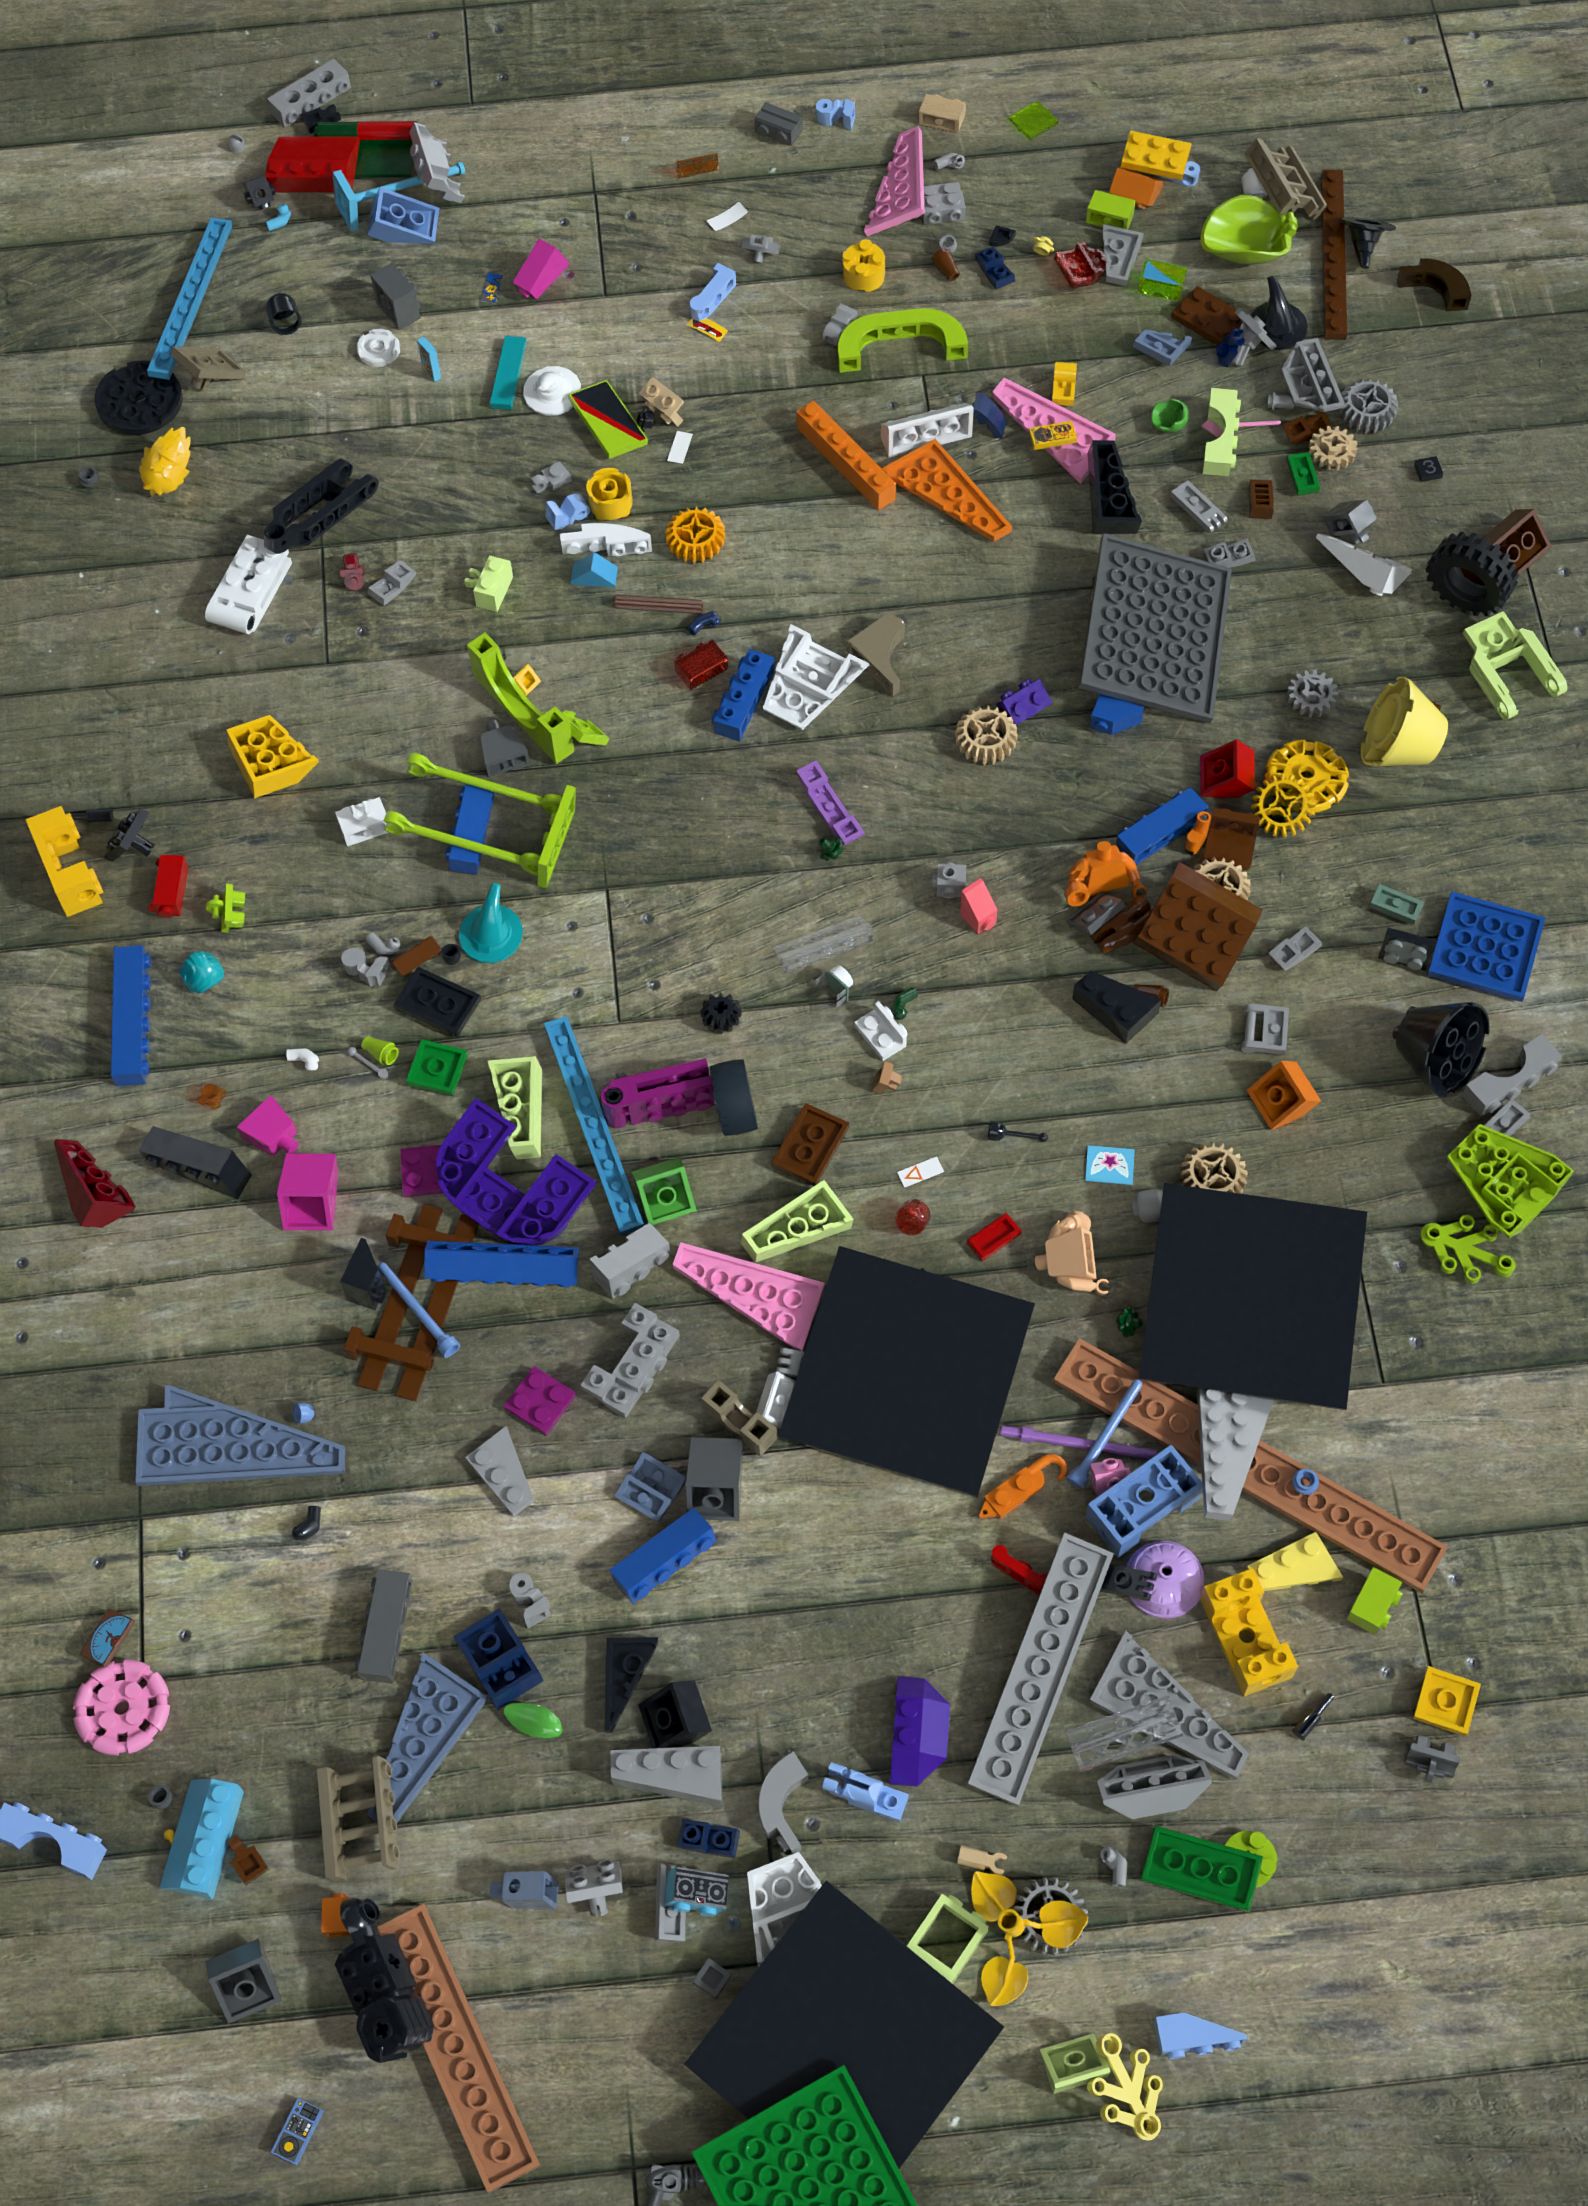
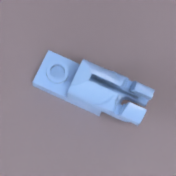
M833 1762L830 1763L828 1775L843 1781V1786L841 1787L837 1781L825 1777L822 1786L823 1790L848 1800L850 1805L900 1823L909 1794L884 1786L882 1781L866 1776L858 1771L847 1769Z

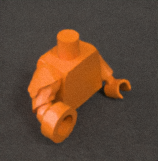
M1107 841L1099 842L1096 850L1086 852L1084 857L1070 868L1069 884L1064 892L1065 898L1071 906L1083 905L1089 900L1091 895L1130 886V882L1133 884L1131 893L1134 897H1137L1136 891L1139 888H1142L1145 896H1147V889L1139 882L1140 875L1135 861L1125 852H1120L1117 846H1111Z

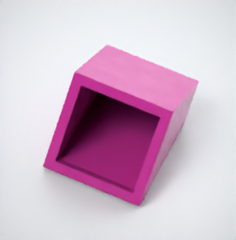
M286 1153L277 1191L283 1230H333L338 1182L336 1154Z

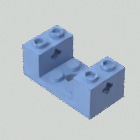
M1170 1445L1088 1504L1085 1517L1117 1558H1119L1139 1543L1141 1533L1170 1512L1177 1509L1181 1513L1197 1502L1203 1492L1202 1481L1175 1448ZM1144 1490L1150 1491L1154 1499L1150 1502H1144L1139 1498V1493Z

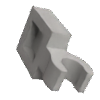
M559 461L542 470L541 475L531 478L535 484L532 488L536 493H541L548 487H551L554 491L572 482V476Z

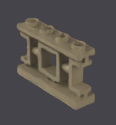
M1256 138L1244 155L1278 213L1286 215L1288 211L1294 213L1299 207L1304 208L1312 220H1316L1327 204L1294 148L1288 146L1285 150L1284 147H1280L1277 152H1272L1263 139Z

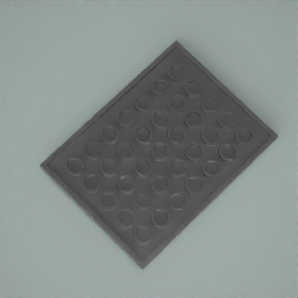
M1103 533L1100 541L1078 688L1211 723L1214 716L1232 569Z

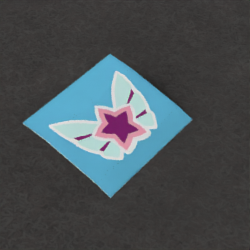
M1088 1145L1085 1181L1133 1185L1135 1149Z

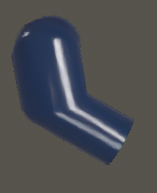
M715 611L698 615L688 626L687 630L695 636L707 623H710L712 627L717 626L721 622V618Z

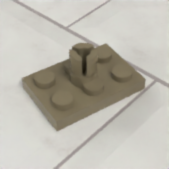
M173 347L170 353L179 365L186 367L193 376L191 384L198 389L201 387L202 390H207L211 379H244L247 373L220 348Z

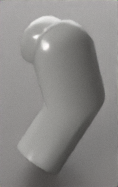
M948 153L933 160L936 170L946 166L959 169L965 163L964 156L956 153Z

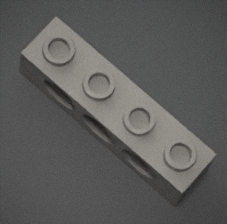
M332 59L267 98L271 115L284 127L302 118L301 114L322 106L350 89L351 84L348 72L335 59Z

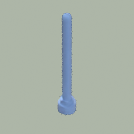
M384 1262L378 1265L379 1272L438 1341L439 1352L445 1358L456 1353L460 1348V1343L455 1337H450L448 1334L445 1335L389 1266Z
M1136 1379L1132 1382L1079 1467L1076 1466L1074 1470L1071 1469L1067 1475L1066 1480L1081 1490H1084L1089 1482L1088 1472L1090 1464L1096 1461L1141 1389L1142 1382Z

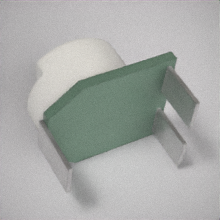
M837 965L816 979L817 985L825 978L829 986L838 994L837 1000H840L836 1003V1007L844 1001H848L849 987L853 985V980L842 966Z

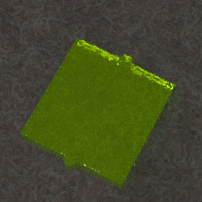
M1038 101L1009 117V121L1018 128V132H1022L1029 140L1059 124V121L1050 113V110L1046 109Z

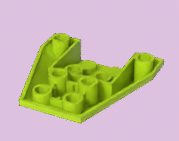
M1481 1124L1447 1156V1160L1487 1220L1508 1238L1522 1232L1555 1198L1574 1173L1573 1169L1555 1155Z

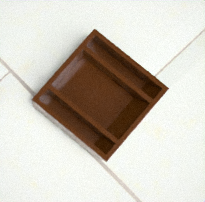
M1179 862L1133 944L1211 989L1218 991L1226 981L1255 929L1263 909Z

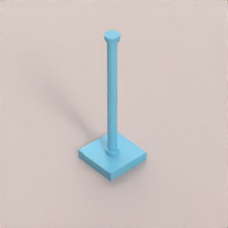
M457 162L455 166H451L447 177L455 174H465L463 163ZM342 171L333 172L335 204L350 231L359 230L357 202L374 198L380 187L354 194ZM418 176L381 187L395 192L425 182L419 180Z

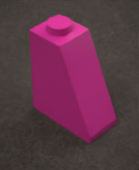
M539 238L514 279L513 284L518 288L517 292L526 298L531 296L538 299L570 263L556 247Z

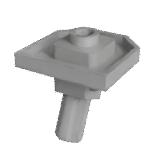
M1240 308L1234 312L1243 322L1235 339L1238 345L1231 359L1232 364L1242 366L1249 349H1254L1261 341L1271 350L1276 347V344L1266 335L1267 332L1263 329L1265 323L1257 315L1252 318L1249 314L1246 315Z

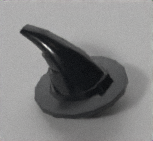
M1344 216L1339 218V222L1348 224L1351 229L1352 242L1361 268L1369 269L1371 254L1375 244H1378L1382 232L1395 231L1396 226L1382 221Z
M1269 276L1267 278L1270 294L1269 300L1257 307L1251 314V317L1254 318L1257 315L1265 323L1263 329L1267 332L1266 335L1276 344L1274 349H1291L1297 342L1303 341L1306 337L1308 323L1305 315L1299 308L1288 303L1276 276ZM1263 341L1260 342V344L1269 348Z

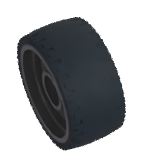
M744 1059L725 1061L710 1066L714 1090L712 1091L713 1099L724 1136L739 1135L757 1130L758 1124Z

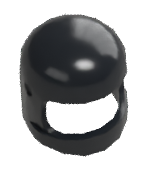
M286 293L274 294L267 300L266 312L272 330L281 335H289L296 332L301 325V316L295 300ZM294 312L297 314V321L288 328H278L272 320L286 319L292 316Z

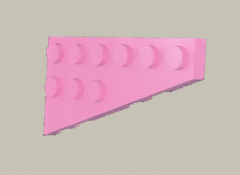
M919 126L899 134L893 150V161L889 162L887 166L888 174L883 177L875 199L876 207L870 212L869 218L871 220L869 225H866L864 228L867 237L925 214L922 131Z
M1003 378L992 392V398L1028 433L1029 428L1066 421L1073 422L1077 443L1044 449L1080 484L1089 474L1087 453L1092 440L1115 441V433L1006 378Z
M680 1243L673 1262V1269L793 1349L804 1351L825 1288L824 1282Z

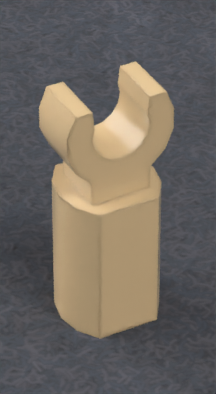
M961 1845L957 1864L980 1870L987 1868L990 1869L991 1873L1003 1876L1004 1870L996 1868L994 1863L998 1860L1006 1862L1007 1856L1003 1853L988 1855L987 1851Z

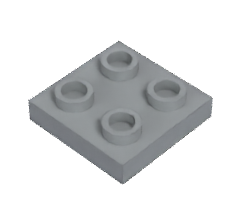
M603 1860L598 1862L597 1865L588 1867L577 1865L565 1871L567 1903L588 1899L591 1916L598 1917L597 1905H599L601 1916L607 1914L608 1908L605 1896L623 1893L620 1862Z

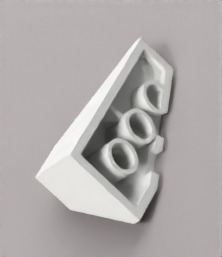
M1317 534L1316 536L1362 584L1371 587L1369 591L1380 596L1383 593L1392 594L1411 574V568L1393 560L1377 556L1373 558L1374 553L1360 548L1355 550L1354 545L1330 535Z

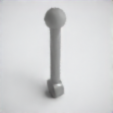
M355 1047L348 1048L347 1053L349 1056H355L378 1073L380 1079L384 1080L388 1077L386 1069H379L357 1053Z

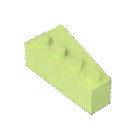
M536 1056L489 1060L488 1065L491 1070L502 1116L517 1127L508 1139L511 1151L516 1160L540 1158L542 1068Z

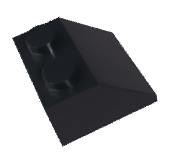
M361 1238L340 1283L349 1302L376 1310L378 1304L383 1303L387 1290L366 1239Z
M695 1681L671 1682L638 1704L652 1749L679 1748L696 1742L712 1731Z

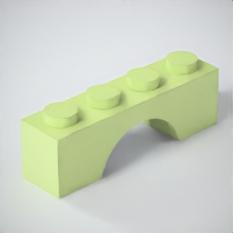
M1211 388L1208 420L1216 423L1223 434L1218 439L1206 443L1202 474L1229 476L1230 468H1235L1236 454H1232V449L1236 450L1238 436H1234V431H1238L1239 418H1236L1235 415L1240 412L1241 400L1237 399L1238 390Z

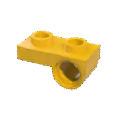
M1055 362L1052 402L1058 405L1074 406L1077 363Z

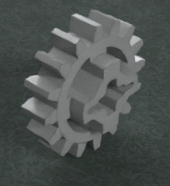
M1305 670L1303 676L1296 674L1295 680L1291 679L1288 687V703H1293V710L1299 708L1300 715L1307 712L1310 718L1313 713H1316L1318 717H1321L1322 711L1328 714L1330 708L1335 707L1338 698V692H1336L1338 686L1337 684H1332L1333 678L1326 679V673L1324 672L1321 675H1317V670H1314L1313 674H1309Z

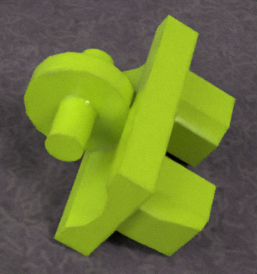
M226 883L222 900H220L219 895H214L213 900L206 903V910L212 913V918L218 919L221 914V932L228 933L230 927H243L245 913L232 911V907H244L245 892L233 890V884Z

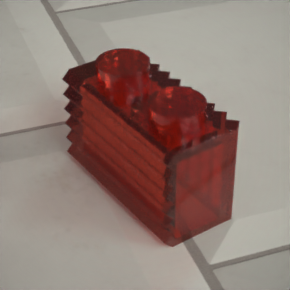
M712 639L707 643L701 642L689 653L680 654L674 661L675 672L686 686L693 690L697 686L708 682L709 679L716 677V675L727 671L728 658Z

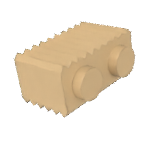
M926 94L919 110V124L957 134L965 117L966 103L961 102L959 99L943 98L937 94Z

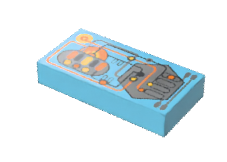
M421 337L417 340L422 368L436 382L441 379L437 352L425 337Z

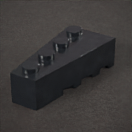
M1092 440L1087 456L1093 533L1137 534L1142 520L1140 514L1138 515L1136 502L1134 496L1132 497L1128 479L1124 475L1123 464L1115 441Z
M154 1126L138 1150L145 1158V1163L154 1168L160 1167L235 1199H239L252 1176L233 1150Z

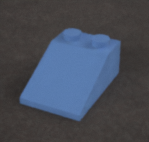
M380 187L372 201L367 235L385 242L434 244L440 208Z

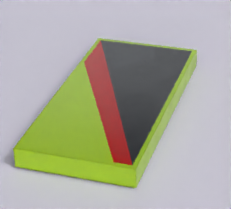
M607 380L568 394L569 401L609 459L648 445L647 437Z

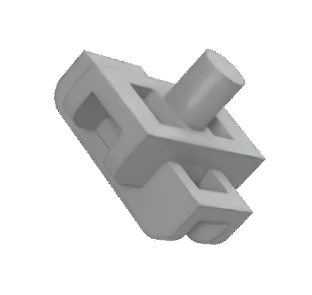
M751 234L750 238L742 240L741 248L756 250L754 261L762 263L764 252L779 254L780 245L773 242V237Z

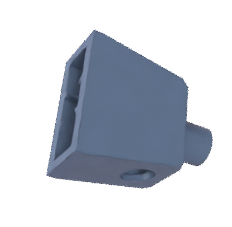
M546 1871L504 1873L503 1882H491L490 1897L491 1899H502L505 1904L515 1909L557 1910L559 1882Z

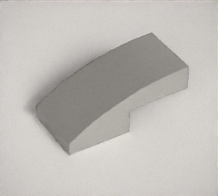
M399 560L384 570V577L368 587V595L385 606L407 587L416 576V571Z
M1305 926L1289 940L1288 938L1283 940L1268 954L1286 971L1322 946V942Z

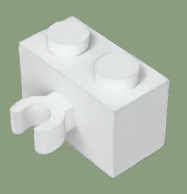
M380 797L368 799L358 805H351L335 812L347 847L388 833L384 830L386 823L383 820L386 812Z

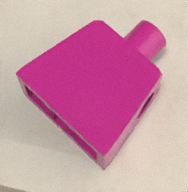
M271 1095L237 1126L242 1139L271 1156L281 1149L292 1154L299 1147V1143L293 1139L297 1134L293 1121Z

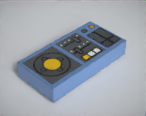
M297 2098L270 2153L297 2166L324 2111Z

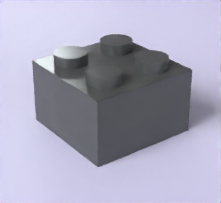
M390 263L370 274L376 304L398 330L421 319L419 313L421 306L416 297L418 291L412 282L409 283L406 280V276L401 269H397L393 263Z

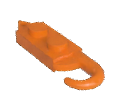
M1047 1454L1020 1470L984 1496L985 1502L980 1511L979 1519L993 1517L1002 1519L1041 1491L1045 1481L1041 1470L1050 1463H1056L1060 1466L1061 1472L1057 1480L1061 1481L1067 1474L1065 1460L1056 1454Z

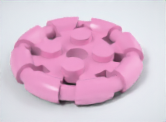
M124 1659V1662L121 1663L111 1661L107 1667L100 1666L91 1672L89 1680L85 1684L82 1683L73 1703V1709L76 1710V1717L73 1720L81 1739L85 1743L89 1742L92 1744V1748L97 1752L116 1756L123 1752H128L129 1754L137 1752L153 1742L152 1738L156 1733L163 1730L170 1711V1705L167 1704V1697L170 1695L162 1676L158 1672L154 1673L151 1671L149 1665L130 1659ZM125 1673V1680L117 1681V1674ZM144 1678L147 1681V1685L142 1689L139 1683ZM100 1683L104 1687L98 1691L97 1695L93 1690ZM156 1699L157 1705L150 1708L149 1700ZM125 1701L129 1703V1709L126 1713L116 1714L115 1709L120 1702ZM94 1708L95 1716H87V1709ZM146 1720L150 1725L145 1731H142L138 1727ZM101 1727L106 1730L103 1736L96 1734ZM128 1735L127 1741L119 1742V1736Z

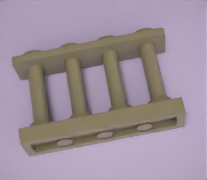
M380 1756L372 1757L373 1768L341 1776L337 1771L328 1767L317 1769L326 1879L337 1883L347 1881L349 1868L380 1861L382 1866L391 1870L398 1869L397 1860L400 1858V1852L395 1840L397 1822L393 1816L392 1805L395 1803V1797L390 1786L392 1768L388 1760ZM374 1779L375 1795L341 1802L340 1790L342 1786ZM376 1806L377 1823L344 1830L342 1817L345 1813ZM379 1834L380 1850L346 1857L344 1844L348 1840Z

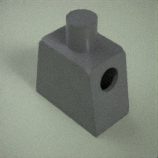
M497 720L489 721L486 724L487 732L482 733L480 737L488 777L530 764L527 748L512 725L501 727Z

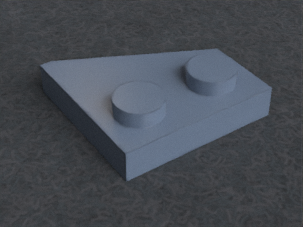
M1145 329L1134 340L1133 348L1171 366L1191 344L1192 337L1185 336L1184 340L1172 338V333H1159Z

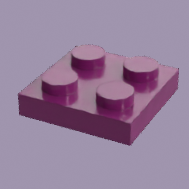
M441 1145L400 1149L404 1197L443 1194L438 1182L436 1168L437 1155Z
M533 1366L506 1402L504 1408L512 1415L547 1436L576 1397V1392Z

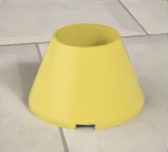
M1397 677L1396 680L1398 681L1395 684L1389 683L1380 693L1369 713L1363 730L1367 732L1365 743L1361 742L1360 747L1362 761L1368 766L1427 765L1435 759L1444 744L1448 730L1447 718L1406 677Z

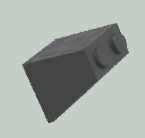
M691 1437L686 1478L687 1512L694 1507L705 1520L739 1521L743 1439Z

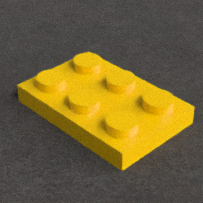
M1130 130L1121 168L1182 180L1192 143Z

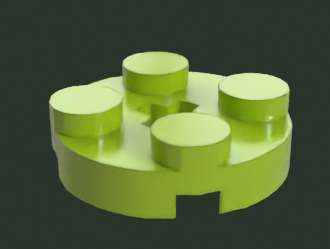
M1242 1831L1231 1836L1226 1842L1225 1846L1263 1856L1256 1888L1265 1885L1276 1871L1277 1854L1274 1846L1261 1832Z

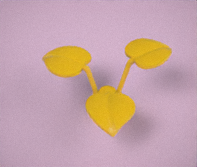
M976 1871L973 1875L971 1887L974 1909L988 1922L998 1920L999 1927L1006 1933L1005 1940L1007 1941L1010 1956L1009 1961L1005 1957L997 1956L987 1961L984 1965L981 1981L989 2005H1006L1017 1999L1027 1986L1028 1971L1023 1964L1014 1963L1015 1954L1012 1937L1021 1935L1025 1926L1042 1929V1937L1048 1945L1054 1948H1065L1072 1945L1078 1939L1088 1922V1916L1081 1908L1072 1903L1051 1901L1040 1909L1039 1916L1042 1923L1023 1919L1015 1910L1010 1909L1015 1905L1017 1890L1013 1882L999 1874Z

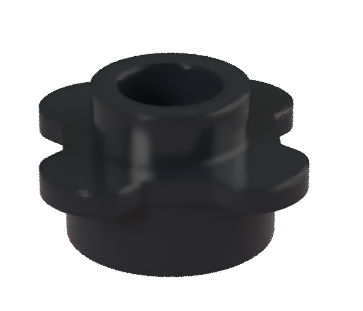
M643 406V411L638 413L637 424L641 425L643 432H645V428L651 429L653 426V411H649L647 406Z

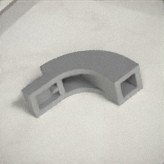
M794 1751L781 1759L769 1771L762 1784L759 1796L760 1820L766 1837L770 1839L778 1834L779 1836L775 1838L783 1852L788 1850L791 1855L801 1851V1844L784 1819L782 1813L783 1805L792 1791L809 1781L808 1773Z

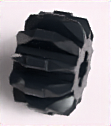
M720 991L718 997L711 994L709 996L710 1001L704 1000L700 1015L703 1018L704 1026H709L711 1032L719 1029V1033L722 1035L724 1029L731 1032L733 1025L738 1026L742 1011L739 1008L738 1000H733L731 994L723 997V993Z

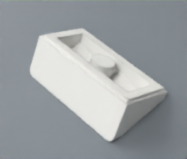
M779 1372L768 1375L756 1412L780 1429L796 1381Z

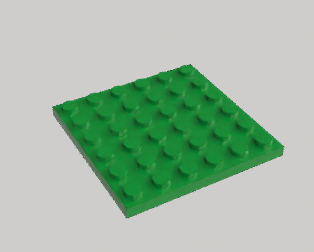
M845 2065L840 2066L692 2151L718 2206H918Z

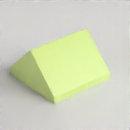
M1094 2033L1040 2049L1053 2094L1085 2085L1091 2078H1108L1110 2068L1105 2057L1099 2055L1096 2050L1097 2039Z

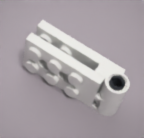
M247 535L207 605L205 612L206 621L246 634L255 632L292 564L291 558L287 557L289 550L276 554L264 547L263 539Z

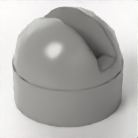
M238 134L230 136L228 139L229 150L233 153L244 151L245 142L242 136Z
M945 235L939 241L941 249L945 248L951 253L956 251L957 242L954 236Z

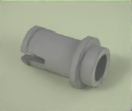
M1275 392L1268 394L1267 408H1271V410H1274V408L1294 410L1291 395L1275 394Z

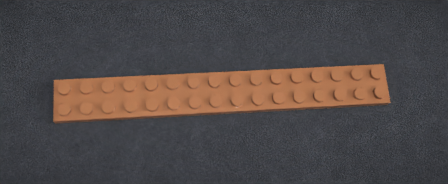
M1079 1338L1054 1377L1053 1383L1105 1413L1112 1415L1132 1382L1136 1379L1139 1380V1372ZM1140 1380L1142 1387L1124 1414L1121 1422L1165 1447L1172 1445L1182 1457L1201 1467L1198 1405L1160 1383ZM1259 1440L1242 1491L1423 1593L1448 1546L1315 1472L1319 1478L1317 1490L1310 1495L1298 1493L1292 1485L1293 1476L1300 1469L1310 1468ZM1302 1479V1480H1301V1484H1302V1485H1304V1486H1309V1485H1310V1483H1309L1308 1480H1306V1479Z

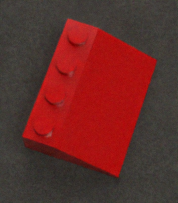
M278 137L267 160L265 173L267 182L272 183L275 192L334 193L333 172L341 170L353 190L360 138Z

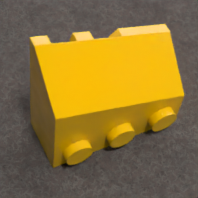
M271 715L226 729L228 747L254 798L299 783L319 763V760L314 755L311 756L300 742H296L289 735L288 731Z

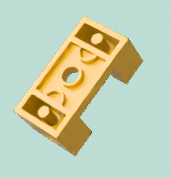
M62 806L26 819L66 916L69 917L102 904L100 894L104 892L93 868L88 869L85 861L64 869L61 868L58 857L80 848L77 839L81 837L71 814H65Z
M1254 1568L1204 1586L1200 1601L1243 1697L1293 1678L1298 1668L1288 1643H1279L1261 1604L1264 1590ZM1244 1630L1250 1631L1254 1636V1640L1251 1643H1245L1241 1641L1239 1633Z

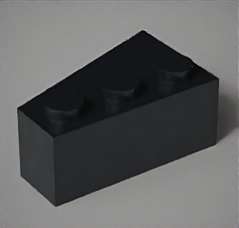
M1091 970L1074 985L1072 997L1077 1004L1125 1044L1159 1014L1161 1000Z

